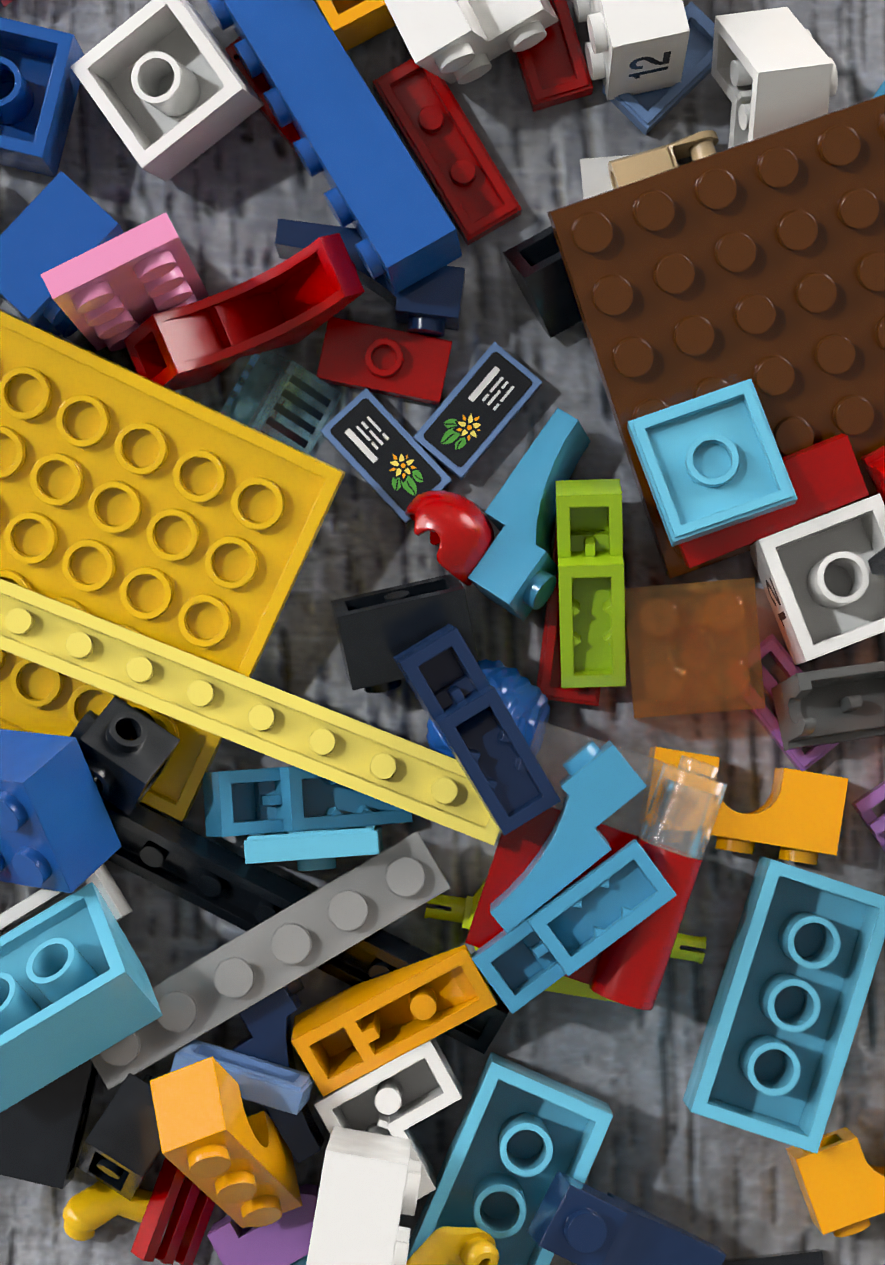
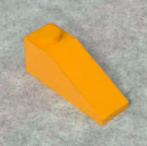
M466 945L351 986L294 1017L291 1042L323 1097L497 1005L495 996L481 971L473 962L472 955Z

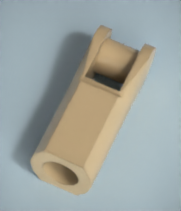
M713 130L701 131L661 147L609 161L608 171L613 189L677 167L676 160L691 156L694 161L716 153L714 146L719 142L717 133Z

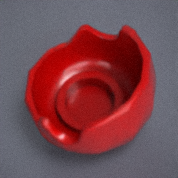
M438 490L427 491L417 495L405 511V515L415 521V535L420 536L430 531V543L433 545L440 543L437 561L466 586H470L472 582L468 577L494 541V530L488 516L476 503L460 494Z

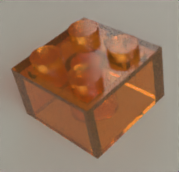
M754 578L625 588V613L634 719L748 711L765 708Z

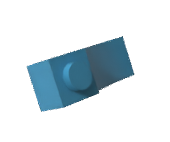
M558 407L486 509L485 514L500 533L468 577L485 597L522 621L527 618L532 609L537 610L548 601L557 583L555 576L558 573V566L550 557L551 539L556 518L555 481L570 479L578 461L591 442L578 419Z
M592 740L562 764L569 773L559 781L561 788L566 792V797L551 833L524 872L490 904L491 915L506 933H509L612 850L609 842L597 829V826L647 787L610 740L601 748Z
M295 766L205 772L203 777L206 837L300 832L413 822L412 813Z
M633 839L601 864L548 900L509 933H506L504 930L472 953L471 958L509 1011L514 1014L565 974L569 977L677 894L637 840Z

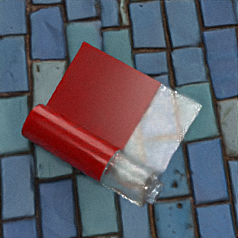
M539 720L530 749L561 801L504 836L501 833L465 941L466 944L480 948L504 930L491 915L490 904L524 872L551 833L566 797V792L561 788L559 781L569 773L562 764L592 740L599 748L607 742ZM614 745L647 787L597 826V829L609 842L612 850L561 891L634 839L637 840L677 895L568 978L589 984L593 992L609 1000L636 1009L651 1011L728 784L716 779L719 767L682 755L679 765L676 766Z

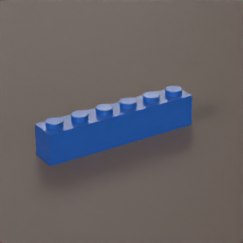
M206 0L220 28L225 30L233 26L237 35L242 39L233 45L249 76L253 79L262 74L270 87V90L263 93V96L280 127L283 128L292 123L301 138L294 142L293 145L309 175L314 177L322 173L331 190L325 192L324 197L336 220L342 228L352 223L360 235L362 241L356 243L355 248L371 277L375 279L383 274L396 294L462 257L455 226L315 1Z

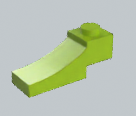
M620 479L555 481L561 688L626 686L625 587Z

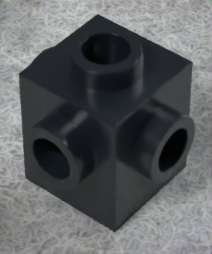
M116 695L100 715L89 710L70 735V737H76L101 798L106 799L129 816L163 773L180 742V739L156 724L155 720L147 712L130 706Z

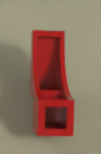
M340 233L319 237L282 263L241 284L199 301L152 314L124 339V342L139 375L176 391L211 381L241 357L299 343L365 291L358 277L355 264L347 252Z

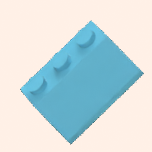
M93 882L0 936V1113L163 1016L142 963Z

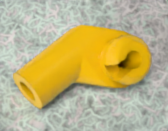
M97 1181L72 1196L64 1207L62 1216L65 1233L76 1241H87L94 1237L97 1228L116 1216L141 1223L152 1192L138 1188L131 1201H129L108 1186Z
M443 1226L436 1229L407 1260L406 1265H498L500 1256L494 1238L486 1231L478 1227Z

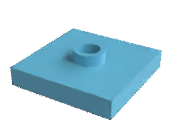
M752 379L628 421L627 429L672 547L793 505L798 499Z
M378 825L253 834L244 840L245 864L297 860L298 871L337 868L336 857L380 854L383 850L382 827H378Z

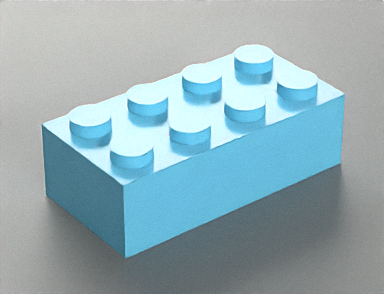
M760 856L683 1097V1102L690 1112L816 1154L818 1153L885 940V896Z
M490 1052L437 1175L436 1190L430 1192L409 1240L407 1260L436 1229L443 1226L478 1227L489 1233L494 1238L496 1248L499 1251L498 1265H550L554 1253L538 1246L527 1230L557 1171L585 1183L613 1118L609 1104Z

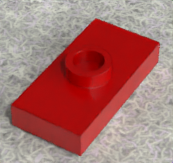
M331 317L327 322L316 379L319 382L358 390L367 388L373 393L440 406L452 341Z

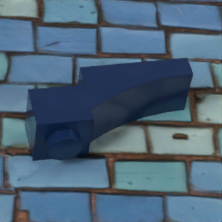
M278 219L275 246L279 258L288 259L319 237L340 233L347 252L355 264L361 284L395 307L396 322L407 324V332L430 337H443L445 329L459 330L465 284V268L446 265L395 294L383 274L373 279L365 268L355 248V244L362 241L355 228H342L341 226Z
M447 624L393 657L424 711L439 731L497 828L504 836L561 801L495 687L489 684L456 627Z
M300 977L239 1013L251 1035L236 1043L232 1051L296 1070L291 1042V1014L297 1011L302 1004L296 994L304 989ZM307 1103L297 1115L263 1105L298 1164L321 1150L324 1137L315 1123Z
M557 1171L527 1230L538 1246L577 1265H722L727 1256L718 1246L610 1192L606 1195L560 1171Z

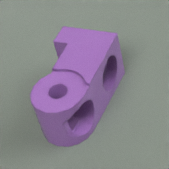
M311 1184L299 1186L303 1206L282 1213V1217L270 1225L242 1228L229 1215L213 1223L207 1236L222 1264L290 1265L308 1255L320 1186Z

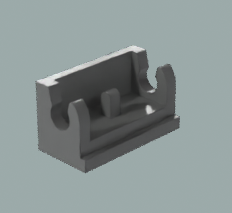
M885 661L796 673L771 688L784 751L885 736Z

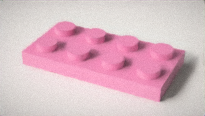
M166 212L40 274L52 299L97 351L108 347L109 351L126 348L124 339L152 314L181 307L209 296Z

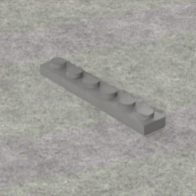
M416 831L380 854L375 855L153 986L152 989L163 1016L91 1058V1061L109 1090L123 1082L129 1073L137 1074L450 889L451 886L420 833Z

